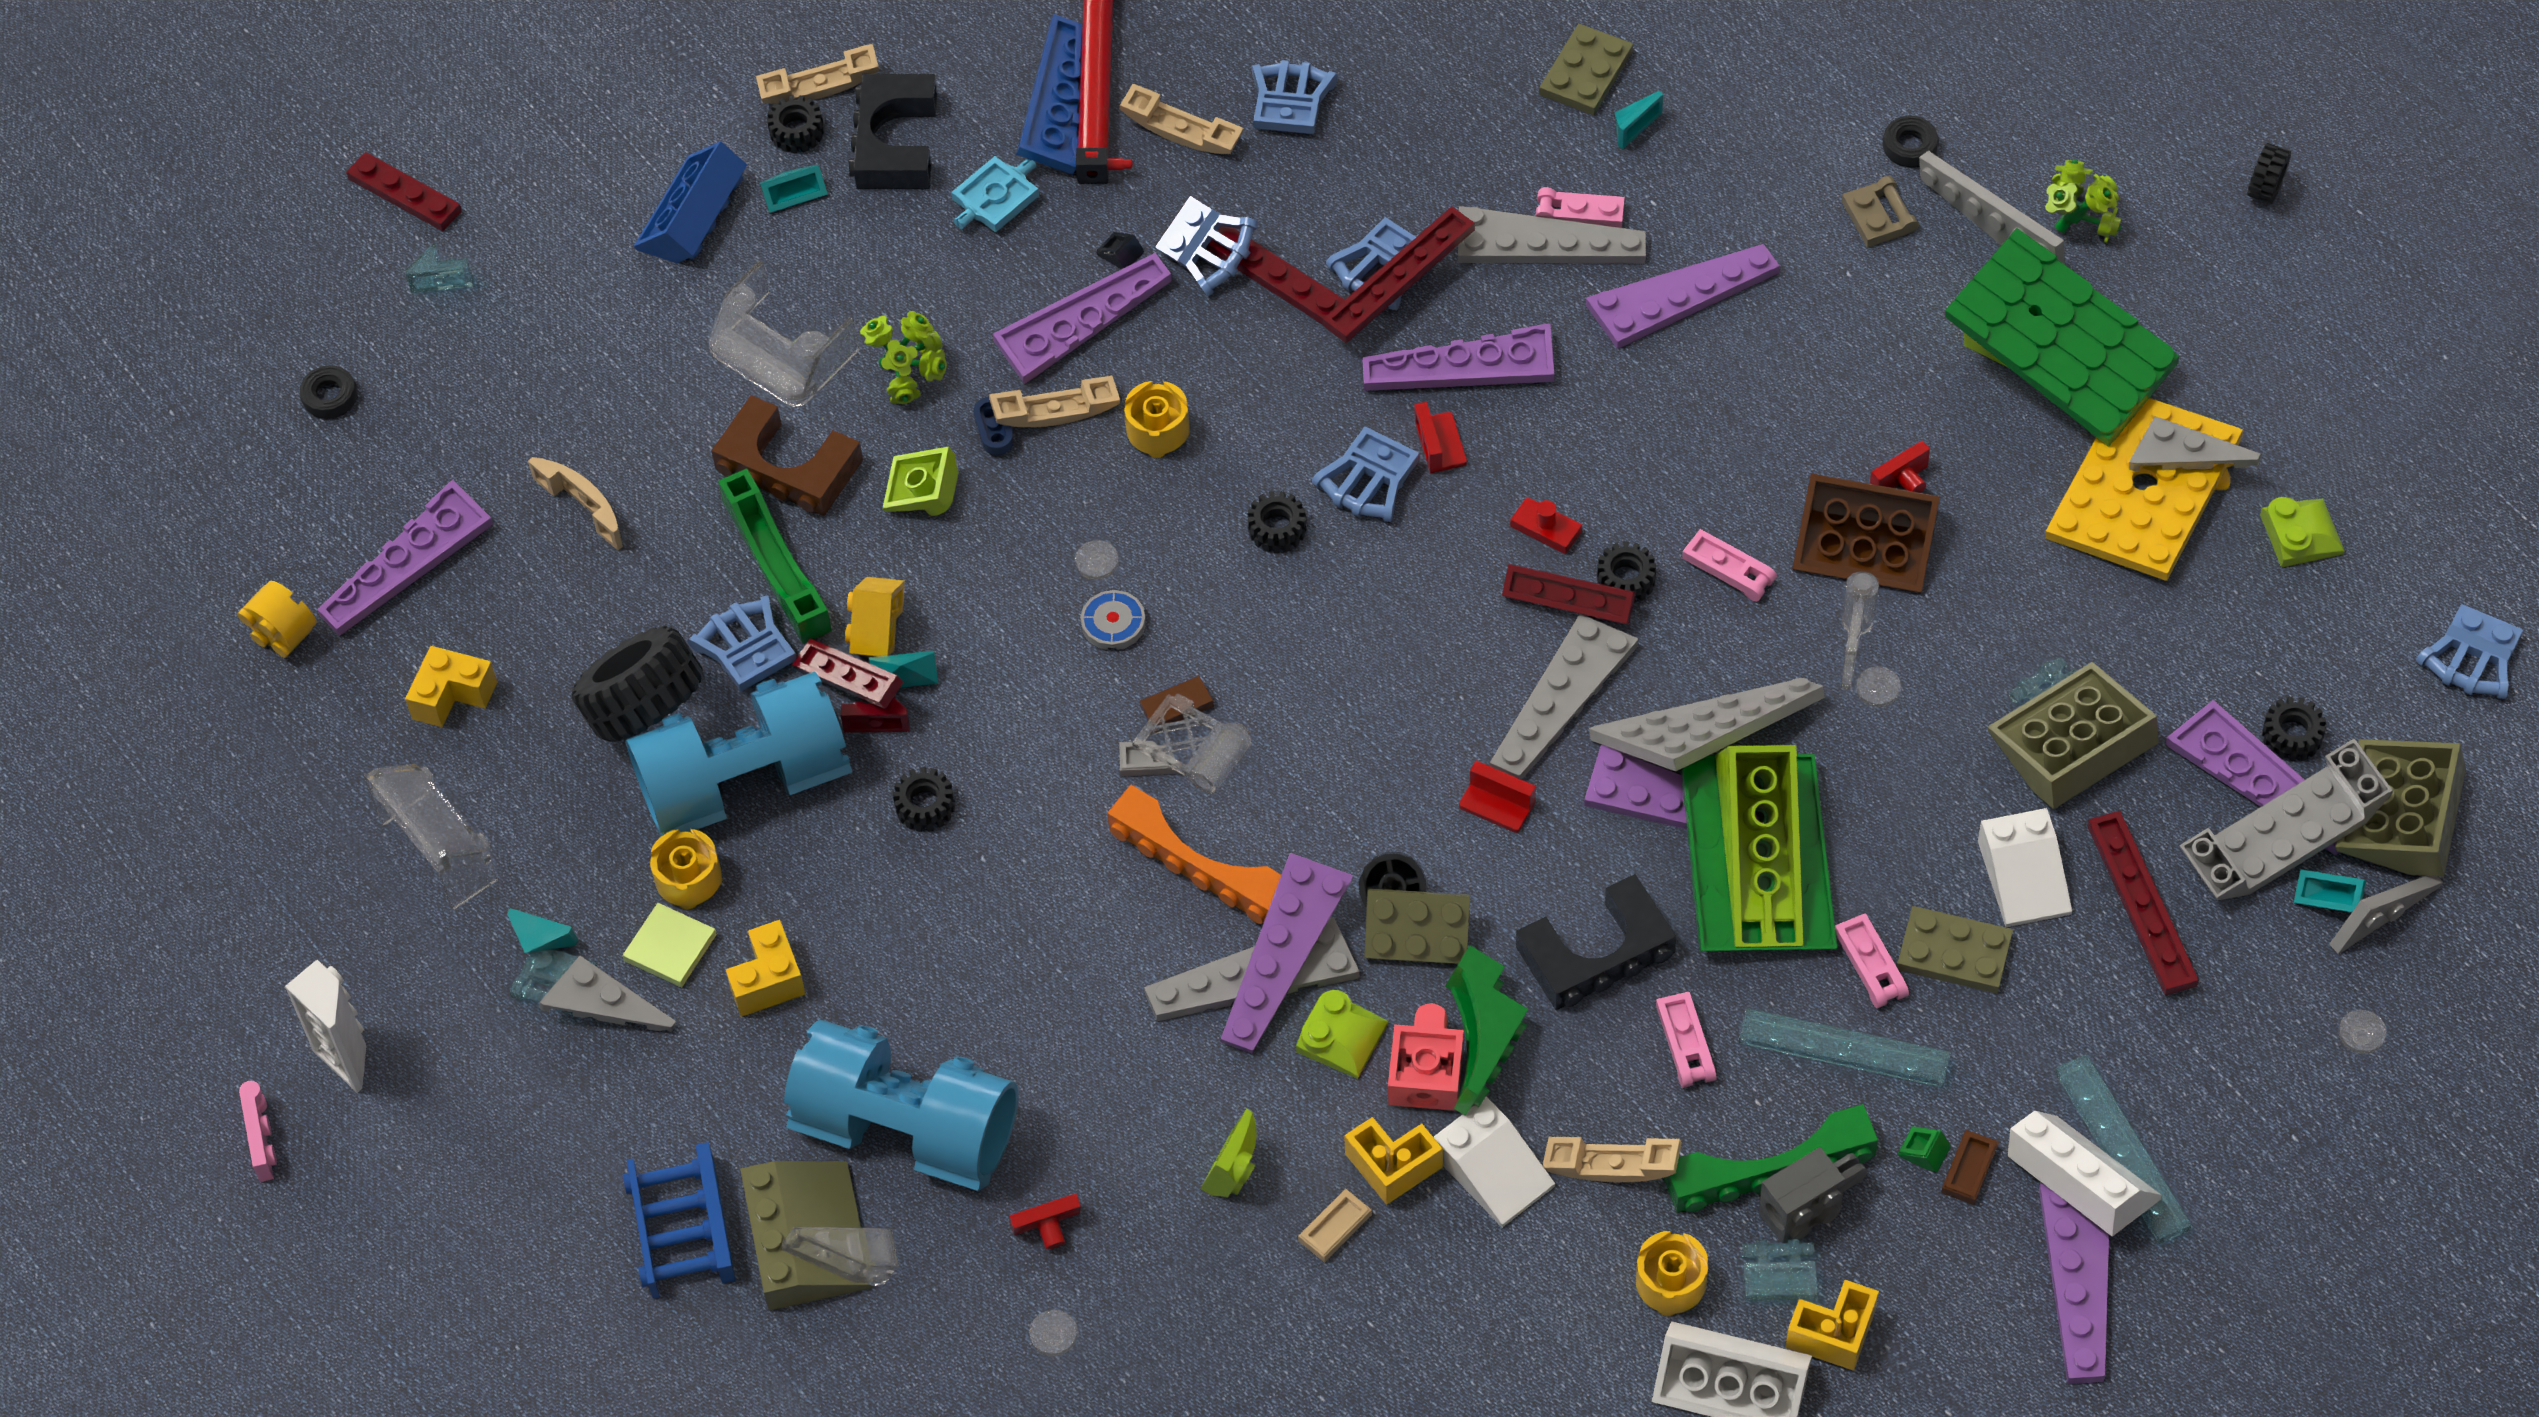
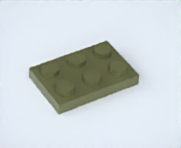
M1578 23L1541 83L1539 95L1594 116L1631 56L1633 43Z
M1368 889L1364 958L1459 964L1468 949L1470 894Z
M1912 906L1897 968L1899 971L1998 994L2013 929Z

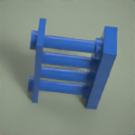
M709 1142L695 1145L698 1158L691 1159L692 1163L638 1174L634 1159L627 1160L629 1173L623 1174L626 1194L633 1195L644 1259V1266L638 1267L642 1287L649 1286L653 1299L660 1297L657 1281L711 1269L712 1272H719L722 1284L736 1281L715 1162ZM694 1176L695 1180L702 1179L703 1189L697 1190V1194L646 1205L643 1203L641 1192L643 1187ZM698 1207L701 1210L707 1209L709 1219L703 1220L701 1225L649 1236L647 1218ZM706 1238V1241H713L714 1251H709L707 1256L654 1267L652 1249Z

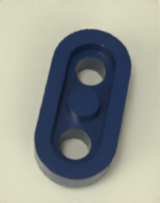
M989 397L982 398L975 404L973 409L982 446L986 452L992 455L1005 454L1012 448L1014 443L1011 426L998 424L995 417L986 418L987 416H994Z

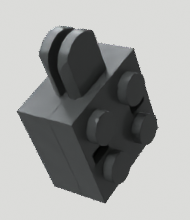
M1821 1147L1762 1182L1759 1215L1782 1245L1791 1240L1799 1241L1809 1234L1812 1227L1821 1222L1824 1224L1829 1223L1839 1215L1843 1192L1861 1182L1867 1174V1169L1863 1164H1858L1859 1159L1854 1153H1850L1832 1163Z

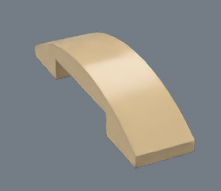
M873 44L844 51V60L787 75L785 68L756 76L762 102L779 104V99L784 98L787 102L791 95H794L795 100H798L799 95L804 96L806 102L808 98L812 100L825 98L862 82V74H875L880 70Z
M1132 84L1120 104L1121 111L1148 130L1172 142L1204 152L1231 154L1244 129L1218 117H1215L1211 123L1160 102V94L1136 84Z
M1112 375L1082 380L1081 388L1022 397L1021 390L989 394L996 422L1013 427H1046L1070 423L1100 414L1120 404V398Z
M535 457L528 460L533 480L554 497L563 489L593 513L592 517L596 532L617 550L623 547L617 521L611 506L603 494L589 480L576 471L554 461Z
M1549 1137L1542 1166L1547 1172L1591 1181L1640 1182L1655 1180L1676 1173L1682 1142L1680 1139L1647 1138L1645 1145L1585 1144L1581 1137Z

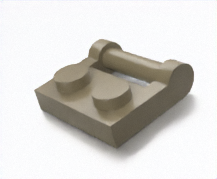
M1885 176L1877 183L1842 194L1841 202L1866 247L1910 234L1919 227L1916 217L1910 215L1896 190L1897 184L1892 176ZM1886 196L1899 222L1892 224L1878 199L1879 197Z

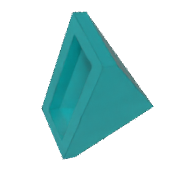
M1657 91L1615 112L1618 147L1624 149L1662 114V92Z
M819 165L784 171L760 183L769 213L828 194Z
M935 651L869 658V664L897 675L903 681L900 688L938 684Z
M2300 869L2293 903L2352 913L2358 903L2363 900L2367 881Z
M511 908L507 913L524 953L576 946L579 940L570 926Z

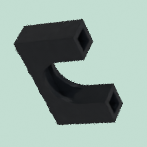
M862 74L861 86H856V104L859 105V110H854L853 124L854 128L857 129V134H852L851 150L852 153H855V157L849 159V176L855 177L856 189H930L932 163L929 146L888 145L875 137V133L884 123L895 118L936 117L938 91L935 74Z
M1636 874L1606 887L1605 906L1625 937L1623 944L1608 956L1586 958L1571 952L1563 944L1547 917L1516 930V948L1555 1010L1564 1006L1572 1007L1578 1004L1583 997L1595 991L1598 993L1603 992L1611 987L1614 982L1624 977L1632 978L1639 974L1643 968L1653 963H1663L1675 953L1676 935Z

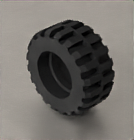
M667 626L654 627L619 643L617 647L610 649L603 657L593 662L591 667L585 670L580 675V679L575 682L572 689V700L597 737L608 742H616L622 738L627 739L633 737L638 732L641 733L647 730L648 727L659 723L668 714L676 711L678 706L685 703L690 698V695L698 689L699 683L702 682L703 668L679 631Z

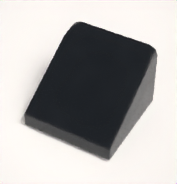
M1113 232L1096 251L1099 257L1120 269L1135 263L1144 253V249L1135 234Z

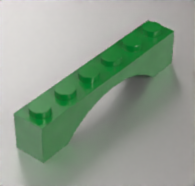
M746 468L719 480L718 484L723 504L801 643L805 644L809 639L814 640L832 632L825 604L789 552L748 469Z
M1864 1104L1830 1113L1823 1125L1808 1140L1792 1150L1777 1156L1759 1160L1733 1161L1695 1152L1679 1157L1676 1173L1664 1177V1181L1676 1213L1686 1210L1687 1212H1696L1710 1203L1717 1201L1723 1203L1730 1202L1738 1198L1739 1195L1752 1191L1761 1193L1763 1181L1821 1147L1832 1163L1850 1153H1854L1859 1159L1858 1164L1865 1163L1873 1156H1876L1878 1138Z

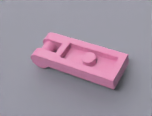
M1544 187L1538 191L1537 201L1540 205L1536 208L1535 216L1622 228L1625 197L1556 192L1552 188Z
M1701 529L1682 553V559L1739 589L1747 598L1755 602L1759 601L1764 595V588L1770 586L1777 578L1776 572L1771 567ZM1749 573L1756 576L1754 581L1747 577Z
M1866 913L1835 925L1836 936L1869 992L1870 999L1875 1008L1887 1005V1001L1895 997L1900 1000L1909 996L1906 982ZM1887 978L1890 985L1882 988L1878 981Z
M1690 992L1656 999V1008L1677 1069L1681 1087L1693 1086V1082L1704 1080L1706 1083L1715 1081L1716 1072ZM1699 1060L1700 1066L1689 1068L1688 1062Z
M247 1081L241 1085L239 1093L252 1165L259 1181L264 1182L274 1179L272 1166L277 1165V1159L273 1145L267 1144L266 1136L272 1135L268 1116H262V1113L267 1108L266 1099L257 1082Z

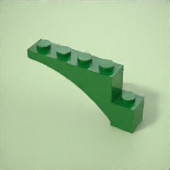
M1471 945L1445 985L1454 996L1466 1036V1075L1460 1096L1454 1106L1455 1110L1465 1116L1473 1104L1477 1107H1480L1490 1090L1484 1085L1486 1082L1492 1085L1500 1073L1502 1067L1497 1065V1063L1500 1061L1504 1064L1515 1047L1509 1042L1510 1040L1517 1042L1527 1024L1523 1023L1522 1019L1528 1011L1526 1007L1499 992L1504 982L1498 978L1505 966Z

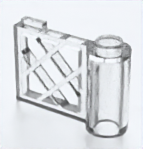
M1868 572L1853 573L1846 582L1842 625L1849 632L1845 651L1841 689L1851 690L1860 635L1868 633L1873 628L1875 622L1879 582L1875 576Z
M1178 693L1175 697L1168 694L1134 739L1132 746L1136 750L1188 777L1201 791L1215 794L1252 743L1249 736L1250 732L1240 723L1223 724L1193 708V701ZM1172 707L1183 714L1184 720L1166 724L1164 715ZM1205 725L1212 729V731L1206 737L1193 739L1191 727ZM1186 728L1189 740L1170 743L1168 731ZM1163 733L1166 745L1152 747L1145 743V740L1149 735ZM1191 748L1193 756L1185 765L1174 759L1173 751Z

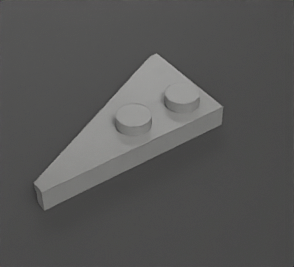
M2155 416L2129 461V470L2140 471V466L2162 465V470H2173L2175 468L2213 469V464L2234 463V468H2247L2259 465L2261 453Z
M2424 876L2361 900L2329 945L2338 954L2342 953L2387 922L2398 919L2405 910L2440 888L2443 883L2438 876Z
M581 956L575 960L539 1002V1008L543 1011L550 1012V1008L573 1012L575 1017H593L598 1021L625 1025V1022L647 1025V1029L654 1031L668 1030L672 1032L676 1025L674 1019Z

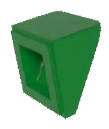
M1912 1126L1898 1155L1900 1158L1929 1171L1938 1172L1950 1149V1143L1941 1130Z

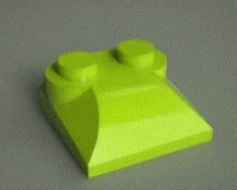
M950 447L893 456L883 510L885 512L924 509L932 516L946 512L953 502L958 478L955 453Z
M2278 497L2272 500L2268 507L2261 509V519L2281 568L2344 554L2345 550L2323 498L2295 501L2288 497Z
M1327 991L1319 997L1307 1018L1296 1045V1053L1358 1079L1385 1032L1388 1021L1352 1003L1348 995L1342 991Z
M1246 1108L1230 1132L1200 1188L1212 1196L1228 1198L1231 1192L1237 1195L1255 1167V1164L1251 1163L1250 1160L1256 1145V1122L1253 1112Z

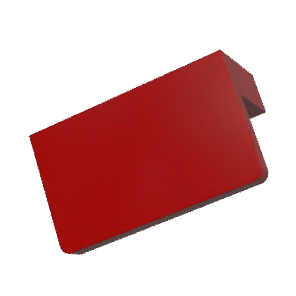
M1427 402L1414 404L1415 425L1429 472L1434 473L1466 466L1467 459L1452 412L1431 415Z
M1476 760L1470 769V785L1459 802V808L1514 833H1518L1536 804V786Z

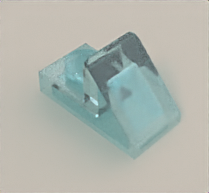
M437 243L432 244L405 269L411 293L473 287V276L468 258H452L441 261Z

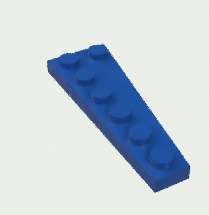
M1053 14L1016 155L1073 175L1076 170V148H1078L1077 126L1079 124V114H1077V108L1080 99L1078 80L1081 69L1079 59L1081 57L1082 24Z

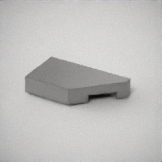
M1119 742L1121 777L1182 774L1181 763L1164 753L1162 748L1155 742Z

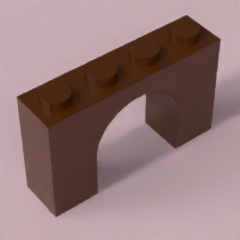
M750 395L711 450L715 469L728 477L747 468L758 488L771 493L779 500H788L795 503L806 512H815L825 516L863 461L860 441L832 430L820 449L808 462L791 468L771 465L762 458V454L782 425L779 409L774 404Z

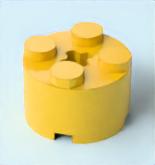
M1152 381L1139 384L1127 395L1124 408L1126 433L1129 441L1135 448L1148 453L1152 458H1161L1166 453L1176 450L1185 442L1190 434L1189 414L1186 396L1179 387L1170 382L1163 381V384H1153Z
M269 581L237 613V616L245 625L253 630L250 636L259 646L264 648L268 644L278 655L286 658L312 631L317 621L303 601L297 604L290 598L293 592L280 583Z
M679 829L667 832L655 842L651 850L650 867L658 893L667 902L680 906L685 910L693 909L698 904L711 898L723 880L713 841L705 833L695 829H690L691 832H680Z
M1671 1231L1659 1232L1648 1238L1641 1246L1636 1266V1288L1642 1300L1649 1307L1657 1310L1664 1316H1673L1696 1306L1704 1296L1707 1287L1708 1258L1702 1244L1691 1235L1685 1233L1683 1235L1671 1234Z

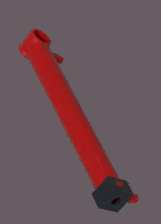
M1084 0L1079 129L1078 148H1076L1078 184H1108L1109 171L1132 169L1133 167L1131 159L1108 158L1114 0Z

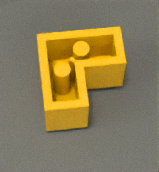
M866 577L856 585L853 592H849L847 611L852 612L851 624H847L845 642L850 643V654L879 657L888 656L893 653L895 649L896 619L903 612L905 580Z
M430 646L405 697V701L412 720L443 727L455 701L485 709L498 681L491 661Z
M777 920L748 930L756 959L726 969L729 985L741 1017L806 995L800 971L781 921Z
M1373 1117L1344 1135L1345 1155L1386 1205L1443 1168V1148L1422 1123L1394 1142Z
M1844 1280L1834 1310L1799 1299L1788 1328L1785 1348L1812 1355V1357L1854 1371L1876 1311L1879 1291Z

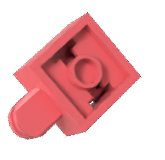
M1433 1003L1420 1006L1415 1014L1414 1026L1394 1025L1388 1079V1105L1457 1111L1454 1109L1460 1092L1464 1030L1447 1029V1014L1441 1006Z

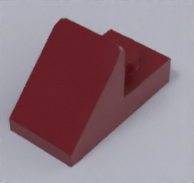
M894 697L886 709L864 702L841 704L840 716L844 733L910 732L907 709Z

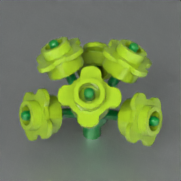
M2076 159L2066 160L2064 166L2056 165L2055 170L2061 171V174L2059 173L2052 177L2054 184L2048 186L2046 190L2049 199L2045 206L2050 214H2055L2056 212L2062 214V217L2055 224V228L2065 233L2072 223L2078 224L2080 220L2099 225L2097 234L2105 237L2104 243L2108 242L2110 235L2116 237L2117 231H2120L2122 226L2120 225L2121 218L2116 217L2118 210L2116 207L2117 201L2120 198L2116 193L2118 186L2115 181L2108 175L2104 177L2103 175L2098 176L2094 174L2093 179L2095 181L2087 188L2086 200L2081 203L2076 200L2084 191V186L2081 183H2085L2086 174H2093V170L2084 168V162L2077 161ZM2108 208L2114 209V212H2109ZM2088 209H2091L2096 213H2103L2100 219L2087 215L2086 212Z
M909 311L907 313L908 317H903L900 321L902 324L901 331L905 336L900 343L898 340H891L893 328L887 324L888 318L886 316L870 320L860 330L861 336L866 338L864 342L867 346L875 348L883 346L886 352L879 359V366L882 369H891L896 372L897 378H894L887 388V394L891 395L890 402L893 404H907L921 395L920 390L916 389L918 386L917 382L912 377L907 376L911 373L910 366L919 367L920 374L928 382H932L933 379L941 381L947 368L945 353L943 350H940L943 345L939 334L934 331L933 326L924 315L915 311ZM910 340L916 342V346L906 347ZM917 352H920L922 355L920 360H914L917 357Z

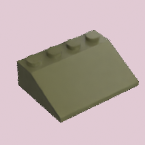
M2093 662L1988 726L1990 735L2031 790L2052 809L2057 808L2159 743L2157 715Z
M2359 739L2358 744L2391 787L2393 793L2366 824L2336 842V851L2409 875L2444 877L2466 772L2461 744Z
M772 1161L740 1168L763 1291L769 1311L873 1288L847 1161Z

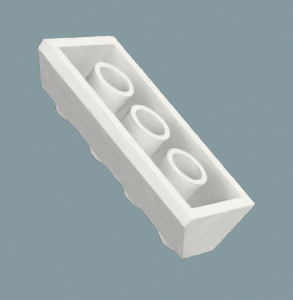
M316 960L289 982L285 988L313 1052L358 1093L363 1086L366 1043L361 1034L364 1028L355 1018L357 1011L348 1002L351 997L341 985L344 982L342 976L332 966L326 968Z
M2033 1111L2010 1128L2008 1157L2111 1236H2114L2161 1200L2160 1193L2058 1116Z
M1671 1321L1664 1339L1652 1402L1711 1417H1798L1812 1355Z

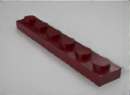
M1451 206L1323 318V326L1343 342L1348 343L1475 231V223Z
M1220 226L1217 232L1238 243L1240 235L1238 230ZM1212 239L1205 248L1224 261L1232 253V251ZM1252 239L1248 250L1250 254L1246 259L1243 258L1236 268L1322 325L1323 318L1345 300Z
M2121 811L2088 819V830L2164 995L2167 996L2197 987L2199 979Z

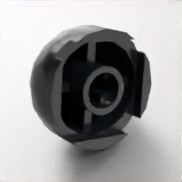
M1385 852L1375 856L1365 865L1359 879V894L1364 906L1367 908L1368 889L1426 892L1427 879L1422 867L1413 857L1401 852Z

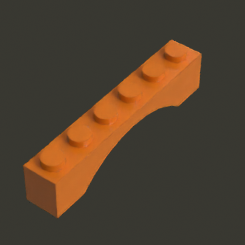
M1130 785L1107 812L1109 830L1112 835L1120 841L1127 840L1137 846L1143 855L1149 858H1157L1171 872L1175 874L1181 873L1190 878L1199 889L1204 891L1208 889L1218 895L1220 900L1227 906H1236L1246 912L1252 921L1258 924L1264 923L1281 874L1268 866H1232L1213 861L1195 852L1184 844L1170 829L1162 815L1158 800Z

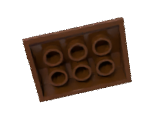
M1811 473L1792 569L1922 593L1938 516L1940 496Z

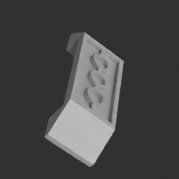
M2355 738L2325 756L2327 767L2218 834L2214 835L2207 828L2179 845L2216 900L2252 894L2366 824L2392 795L2393 790Z

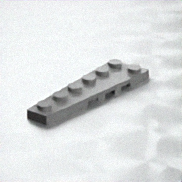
M1930 151L1919 157L1921 180L2000 245L2018 228L2055 254L2057 260L2065 265L2063 239Z
M1459 206V212L1475 223V231L1458 245V263L1645 264L1646 261L1645 231Z
M1579 614L1490 761V766L1522 780L1546 753L1548 747L1564 732V727L1573 717L1576 718L1580 714L1583 706L1592 695L1595 696L1601 690L1605 680L1612 673L1614 674L1638 646V638L1583 614Z
M1334 917L1330 918L1321 936L1312 948L1287 994L1298 992V988L1315 984L1321 987L1360 978L1359 969ZM1255 946L1144 987L1146 998L1156 1020L1162 1021L1204 1012L1207 1009L1232 1006Z

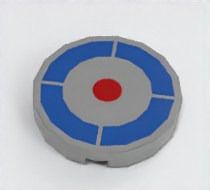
M1104 591L1091 597L1083 606L1080 616L1084 636L1089 643L1100 649H1125L1136 643L1143 635L1146 618L1143 605L1136 597L1124 591Z

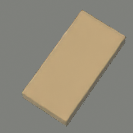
M1345 1189L1298 1236V1241L1325 1263L1372 1215V1210Z

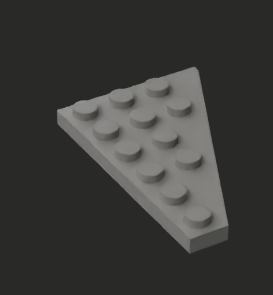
M1796 678L1787 682L1735 694H1727L1718 698L1666 710L1653 711L1648 714L1589 728L1590 739L1593 742L1670 770L1678 771L1825 698L1822 685L1810 682L1806 678Z

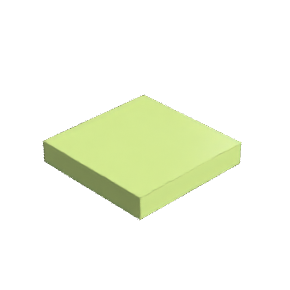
M657 903L622 956L625 962L682 988L717 935L716 930Z

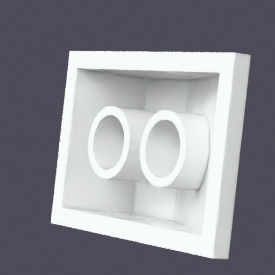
M2047 808L1981 821L1978 844L2005 927L2072 915L2058 841Z
M1485 1097L1480 1107L1474 1105L1466 1116L1462 1114L1434 1136V1139L1443 1148V1167L1502 1228L1555 1187V1182L1510 1120L1487 1097Z

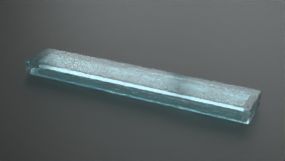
M1746 1008L1739 1036V1043L1938 1087L1944 1086L1951 1052L1750 1008Z
M2083 1055L2056 1067L2055 1074L2100 1148L2161 1194V1200L2141 1214L2157 1242L2160 1244L2190 1231L2191 1223L2088 1055Z

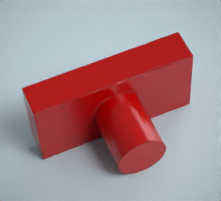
M1923 440L1871 471L1870 484L1895 488L1901 484L1907 491L1922 493L1926 488V483L1917 473L1928 467L1930 448Z
M1526 497L1510 519V527L1565 555L1582 533L1581 523L1557 512L1556 505L1548 500L1539 503Z
M1075 1193L1009 1215V1223L1013 1235L1039 1228L1046 1250L1059 1247L1066 1243L1059 1220L1080 1214L1081 1205Z

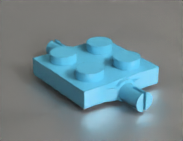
M994 156L951 192L952 200L965 209L963 213L953 219L954 224L962 230L973 219H976L994 232L1001 229L1039 197L1038 188L1025 177L1037 167L1035 161L1026 158L1019 166L1014 167L1005 164Z

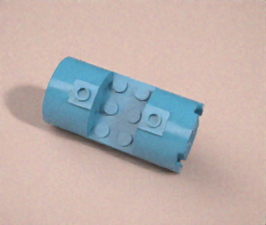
M815 671L784 683H777L775 679H771L756 685L758 691L750 694L760 729L754 728L753 725L735 731V738L727 741L722 737H718L702 744L692 719L688 716L682 718L681 713L662 719L663 725L656 727L652 731L625 740L637 781L660 837L672 830L679 829L680 832H691L690 829L697 830L727 819L717 783L768 764H774L784 789L789 795L852 773L847 754L843 755L840 749L846 747L838 719L829 696H826L824 691L821 692L817 688L822 685V682Z
M818 1020L809 1028L807 1037H810V1040L804 1045L802 1050L797 1049L786 1083L784 1103L790 1105L791 1109L786 1114L788 1118L786 1128L850 1149L862 1142L865 1131L871 1122L913 1135L912 1151L916 1160L915 1171L976 1191L989 1185L991 1175L1001 1161L1014 1126L1019 1097L1016 1082L983 1072L984 1069L974 1066L973 1060L956 1056L954 1059L942 1063L931 1081L924 1080L923 1083L911 1080V1075L903 1071L892 1070L889 1073L891 1064L890 1044L887 1041L888 1038L877 1035L878 1030L875 1028L860 1025L858 1028L850 1029L825 1020Z

